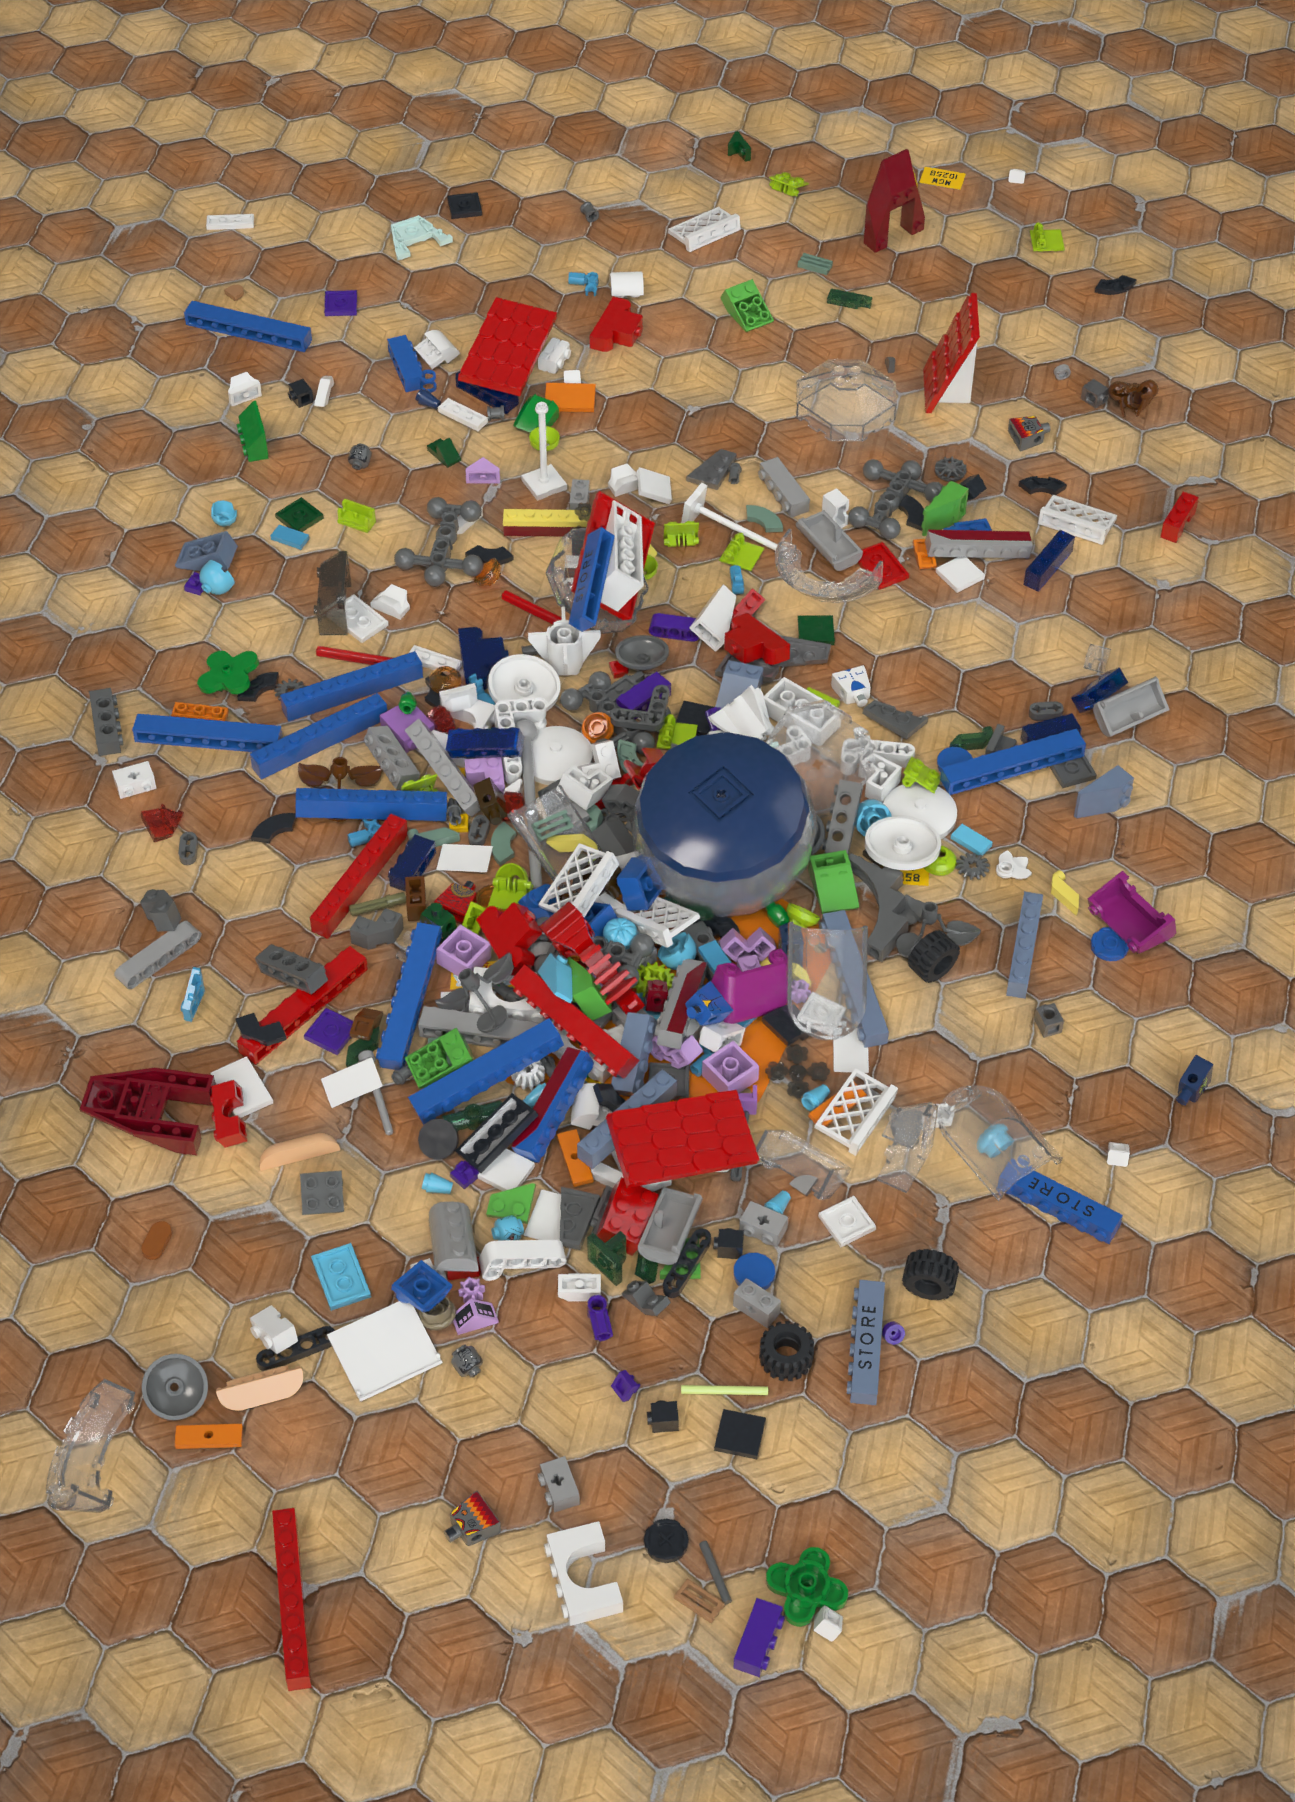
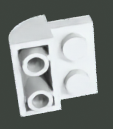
M612 272L610 274L612 296L618 298L631 296L636 298L644 295L642 272Z
M439 330L426 332V339L414 347L431 369H434L444 360L448 364L460 354L457 348Z
M596 1083L583 1084V1087L578 1091L572 1104L571 1125L590 1130L592 1125L598 1126L605 1120L608 1113H613L605 1106L599 1105L593 1089Z

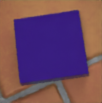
M357 290L325 291V316H356Z
M325 1008L304 1034V1039L338 1055L352 1038L349 1033L353 1020Z

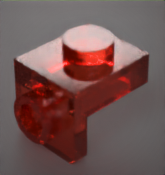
M505 792L504 798L508 815L502 821L520 822L525 810L523 794Z

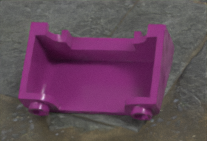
M1121 871L1087 898L1088 910L1092 915H1097L1122 938L1133 953L1137 952L1140 954L1175 936L1176 923L1169 913L1166 915L1163 912L1159 913L1136 892V887L1127 883L1126 880L1129 879V876L1124 871Z
M781 948L769 953L768 960L771 964L742 972L734 963L717 965L711 982L734 1010L723 1022L730 1024L739 1023L766 1015L787 1004L788 957Z

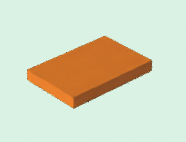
M546 383L545 399L553 400L559 407V412H594L596 384Z

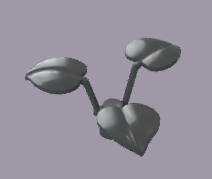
M906 894V908L900 915L908 919V924L919 922L922 923L919 936L911 932L900 935L897 939L896 947L901 956L909 958L913 948L922 939L926 924L932 925L937 920L943 931L947 933L946 935L958 946L967 945L980 935L981 930L963 921H951L947 924L946 928L941 919V914H938L936 903H924Z
M508 953L492 964L485 971L483 977L479 973L474 974L470 968L461 971L458 979L463 988L453 990L443 998L435 1000L438 1008L462 1011L466 1007V1001L470 999L468 991L475 992L487 1010L486 1013L479 1017L477 1028L481 1032L487 1033L501 1027L507 1019L506 1009L501 1005L490 1009L478 989L480 987V980L487 984L491 981L494 984H499L508 979L513 972L512 955Z

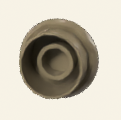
M445 1297L430 1311L422 1312L419 1310L418 1316L425 1328L435 1331L441 1330L452 1324L456 1316V1308Z

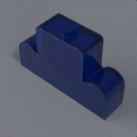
M478 627L458 628L465 685H469V677L476 674L477 680L482 679L483 689L486 690L488 688L489 674L493 666L501 659L509 656L508 650L504 649L503 638L483 639V631Z

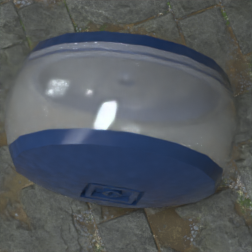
M730 732L695 736L668 750L645 775L630 820L635 856L646 864L647 869L645 872L647 876H650L655 888L682 907L706 915H715L716 917L753 914L769 904L780 900L807 868L818 831L811 790L789 758L759 738Z

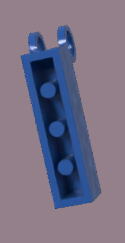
M402 335L388 338V352L405 392L425 390L423 387L425 384H432L434 387L427 390L430 393L434 392L437 389L435 382L436 373L433 370L422 371L421 363L417 361L416 351H413L412 342L408 341L407 336ZM425 374H431L433 377L425 379Z

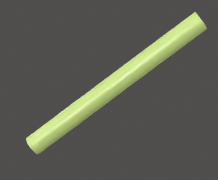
M681 1385V1394L768 1395V1386Z

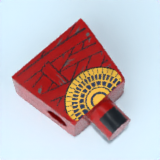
M466 881L463 886L452 883L434 903H440L443 909L453 914L456 923L462 925L470 902L477 903V893L474 891L476 886L471 881Z

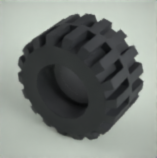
M933 931L923 937L913 948L908 958V966L926 983L937 981L954 966L960 954V947L943 931Z
M919 1249L916 1252L913 1251L907 1257L902 1284L909 1292L920 1298L928 1300L947 1299L955 1291L959 1273L958 1263L951 1256L937 1250Z
M785 1321V1324L777 1322L775 1327L771 1325L768 1327V1331H764L763 1337L760 1340L759 1359L761 1367L764 1366V1371L766 1373L770 1372V1377H779L780 1381H783V1379L793 1381L794 1377L800 1379L801 1374L806 1375L808 1373V1368H811L813 1361L814 1340H812L810 1332L806 1333L807 1329L804 1326L800 1328L796 1322L793 1325L790 1324V1321ZM787 1346L795 1349L797 1353L791 1356H784L776 1350Z

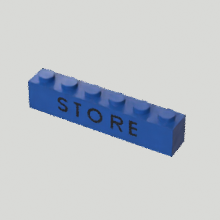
M602 527L587 536L569 624L581 632L596 625L615 535Z
M1012 1159L1000 1176L998 1188L1004 1193L1019 1198L1022 1202L1056 1217L1061 1222H1066L1076 1227L1081 1232L1094 1236L1099 1241L1110 1244L1121 1225L1122 1214Z

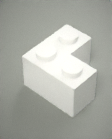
M612 740L591 744L595 762L577 766L579 770L588 776L599 768L613 779L621 777Z
M870 751L860 763L859 777L866 780L865 797L883 802L890 791L900 783L902 767Z
M572 766L563 773L557 790L587 810L604 797L611 786L613 778L599 768L588 776L577 767Z

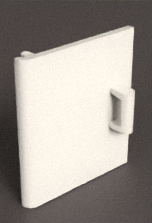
M396 1302L327 1334L360 1402L443 1363L414 1306L410 1303Z

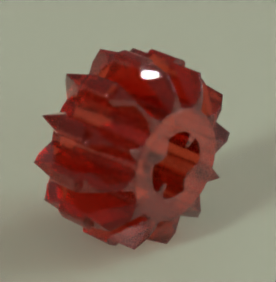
M439 705L428 712L427 718L435 725L436 731L450 735L456 728L455 721L444 706Z

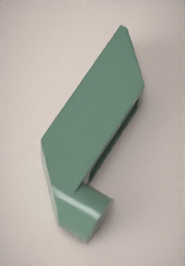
M595 804L585 810L589 814V822L585 824L590 833L598 828L603 821L602 812Z
M446 827L419 833L417 829H411L407 832L409 841L425 850L460 841L459 833Z

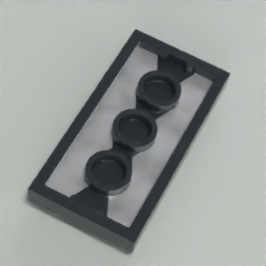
M511 1093L455 1152L479 1173H482L539 1115L534 1109Z

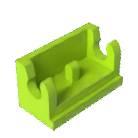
M345 498L342 501L343 508H338L337 522L339 524L368 533L376 523L374 508Z

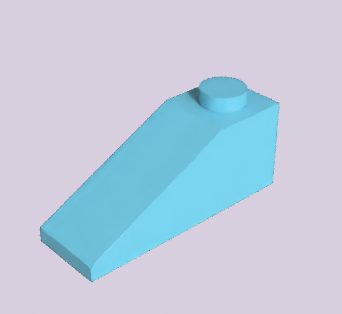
M550 953L538 970V974L554 995L571 1003L572 968L568 965V960L560 954L556 956Z

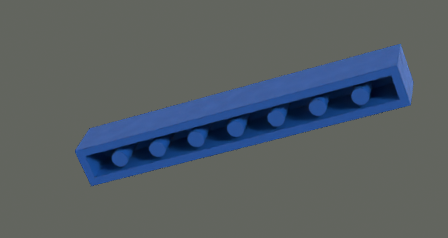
M191 301L184 312L185 323L188 326L305 352L312 341L310 327L210 304Z
M416 651L281 694L282 711L287 721L290 722L423 678L422 662Z
M376 693L250 753L252 769L262 780L380 723V715L387 712V704Z
M137 714L132 729L135 742L254 752L283 738L281 726L149 714Z
M1077 729L1065 731L947 765L941 768L940 781L947 793L953 795L1083 757L1086 743Z
M296 788V817L386 820L390 814H393L405 820L446 821L447 792Z
M417 922L416 929H413L411 932L412 943L406 950L407 960L406 963L403 962L402 977L398 979L396 984L397 994L392 998V1012L387 1015V1029L382 1032L381 1048L378 1047L376 1059L379 1060L381 1068L399 1070L406 1064L405 1057L408 1056L436 959V949L439 947L442 937L440 926Z
M548 1018L408 1098L424 1125L443 1113L451 1111L459 1104L469 1101L475 1095L488 1090L498 1082L506 1080L507 1077L514 1073L522 1071L530 1064L540 1061L546 1055L556 1052L564 1046V1043L552 1021Z

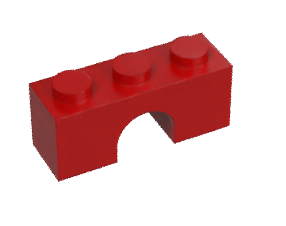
M1182 492L1163 522L1160 538L1177 543L1183 533L1186 521L1190 522L1196 512L1198 496Z
M235 1080L211 1086L212 1094L210 1095V1100L214 1108L212 1119L216 1129L214 1130L215 1140L224 1148L247 1142L246 1123L238 1115L230 1117L231 1112L235 1108L244 1106L242 1087Z

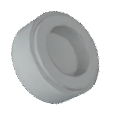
M1062 364L1057 366L1053 373L1056 379L1063 380L1071 374V370L1068 365Z

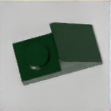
M735 131L728 143V156L739 154L745 162L750 161L751 147L742 135Z
M440 438L427 445V451L447 468L461 461L450 438L445 440Z

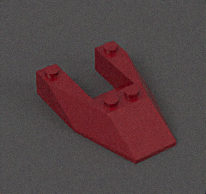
M908 149L881 161L866 204L863 243L875 253L887 248L890 211L902 206L900 226L910 235L924 230L925 215Z
M147 1068L90 1076L79 1110L130 1135L175 1153L197 1156L202 1139L199 1125L161 1119L167 1100L212 1106L210 1095L212 1094L211 1086L216 1085L214 1075L163 1068Z

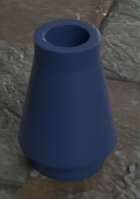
M420 389L415 398L418 404L436 410L441 405V401L427 389Z

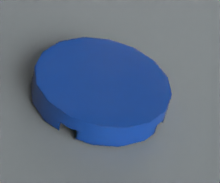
M960 747L946 748L937 757V768L941 772L942 767L973 759V757L967 750Z
M1103 927L1095 932L1090 943L1091 950L1095 956L1105 961L1123 959L1129 950L1127 943L1110 927Z
M747 1253L742 1255L734 1265V1280L740 1286L747 1278L766 1290L775 1279V1266L766 1255Z

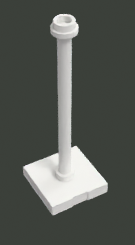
M539 402L535 407L539 417L540 468L521 475L522 482L537 501L567 490L566 482L552 464L547 465L545 414L548 412V406L545 402Z
M701 483L684 503L681 523L694 521L701 513L775 550L776 555L782 556L785 552L786 546L783 543L778 545L705 508L707 485Z

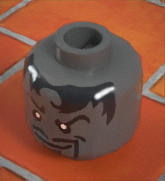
M359 443L351 447L348 462L356 470L367 468L372 452L365 444Z
M465 1344L452 1353L451 1363L461 1377L469 1375L470 1378H473L481 1372L480 1367L483 1364V1359L473 1346H466Z

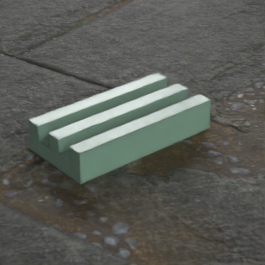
M803 253L798 261L799 268L827 275L833 266V261L806 253Z
M566 810L531 825L539 842L574 827L573 823L570 822V817L567 816ZM561 816L563 817V819L538 829V826ZM566 823L567 825L544 836L541 835L542 832L560 824Z

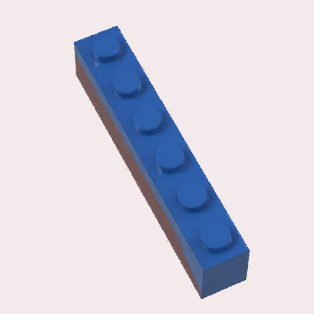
M571 1047L566 1048L533 1107L539 1116L515 1139L511 1146L516 1154L536 1163H539L542 1156L545 1155L549 1143L555 1137L558 1127L564 1121L568 1109L574 1103L578 1091L583 1087L588 1073L593 1068L594 1062L588 1052Z

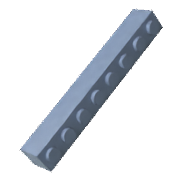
M845 910L825 913L822 915V922L819 923L821 934L824 933L825 946L827 949H830L831 963H835V973L837 979L841 980L842 994H846L848 1010L851 1009L853 1025H857L858 1039L863 1042L864 1048L887 1044L889 1031Z

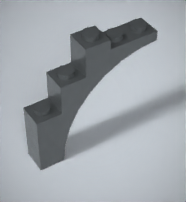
M850 853L848 857L852 873L869 887L879 907L877 923L865 942L866 954L883 962L896 947L898 937L908 933V919L900 915L906 908L905 896L898 891L903 885V873L900 870L888 867L881 869L878 865L871 864L861 856Z

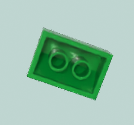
M253 401L238 416L239 423L236 424L238 434L241 433L239 435L241 445L244 444L242 446L243 454L248 457L249 462L269 459L266 435L257 401Z

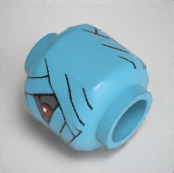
M511 1215L497 1219L491 1232L494 1240H520L521 1235L524 1234V1227L520 1219Z

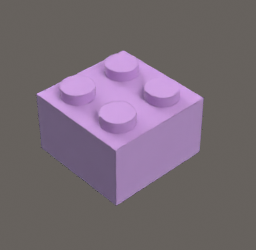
M459 925L436 949L437 964L457 976L467 968L474 972V967H482L491 958L490 943L462 925Z
M732 1041L702 1061V1076L718 1092L737 1090L740 1093L758 1081L759 1065Z

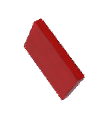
M883 542L862 549L863 555L857 563L879 590L909 579V573Z

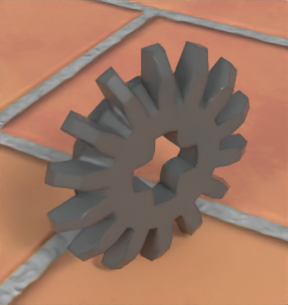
M288 679V683L283 680L282 684H277L279 688L274 689V692H277L275 697L287 693L288 688L297 690L306 687V685H302L304 684L302 681L297 683V679H294L293 682H291V679Z
M974 852L972 857L969 853H966V857L961 855L959 858L962 860L956 861L958 863L956 869H960L958 871L959 874L964 873V878L969 876L970 880H973V877L979 880L980 875L986 876L984 872L989 873V869L986 867H990V864L985 863L988 861L987 858L981 859L983 857L981 854L976 858ZM969 863H976V867L969 868Z

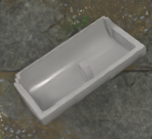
M825 510L808 518L803 517L796 522L797 529L803 533L809 542L816 547L837 571L847 569L861 559L863 551Z
M1156 676L1097 702L1093 707L1099 728L1107 737H1111L1170 710L1160 687L1159 679Z
M663 1187L638 1244L639 1253L644 1258L660 1264L672 1265L676 1263L702 1203V1196L696 1193L691 1195Z
M439 1202L433 1205L429 1211L428 1221L435 1271L439 1274H443L444 1271L478 1272L469 1207L460 1202Z

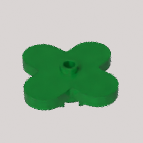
M216 651L206 661L210 671L201 675L197 684L200 691L205 694L216 691L222 692V690H227L231 694L243 693L250 686L248 673L255 670L259 665L258 656L253 651H245L235 657H232L226 651Z
M807 1548L802 1552L799 1562L795 1565L780 1562L773 1564L767 1570V1587L773 1593L786 1597L784 1616L793 1626L802 1627L808 1625L813 1620L818 1607L827 1606L831 1610L836 1611L843 1608L847 1603L848 1588L841 1580L828 1576L830 1558L827 1552L821 1548Z

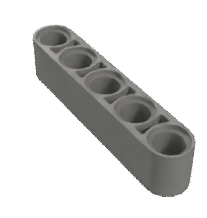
M189 921L181 922L175 931H168L120 965L114 973L115 978L127 989L135 988L195 945L201 938V932Z

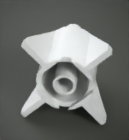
M561 607L562 620L554 622L553 626L547 628V632L528 633V640L541 657L554 668L558 676L577 675L580 673L583 662L601 638L600 630L581 632L571 626L569 620L565 619V607Z
M752 685L735 698L731 704H727L724 708L708 717L713 725L724 732L755 737L762 741L767 739L766 735L769 736L776 731L769 720L763 692L759 687L754 689Z

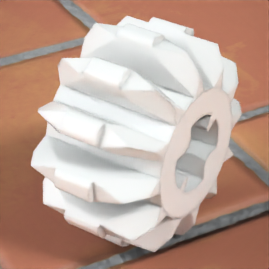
M541 1061L534 1062L522 1071L511 1075L516 1087L521 1086L523 1091L526 1087H529L532 1091L533 1086L544 1082L545 1068L541 1065Z

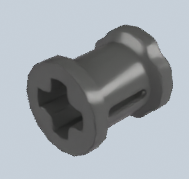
M585 202L581 205L580 211L585 215L588 222H594L598 219L599 213L594 209L591 202Z
M504 405L493 408L487 406L488 421H491V419L505 420Z

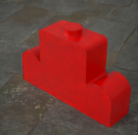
M613 296L589 336L590 349L609 352L613 349L614 343L632 347L637 338L642 334L643 315L631 312L630 301Z
M744 613L732 619L731 631L725 632L724 649L740 662L747 664L763 658L765 663L775 665L790 659V643L749 613Z
M515 902L506 910L489 906L476 919L498 958L500 959L508 953L512 955V976H515L524 964L529 968L534 965L535 956L527 949L542 934L535 921V915L527 907Z

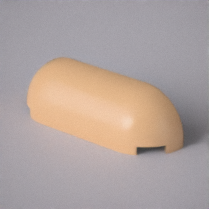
M315 1133L276 1143L266 1148L262 1153L259 1162L260 1171L340 1151V1147L332 1136L325 1133Z
M288 1365L233 1379L226 1382L227 1386L225 1388L216 1389L217 1396L223 1406L235 1411L288 1398L294 1395L301 1387L303 1371L300 1366L289 1369Z

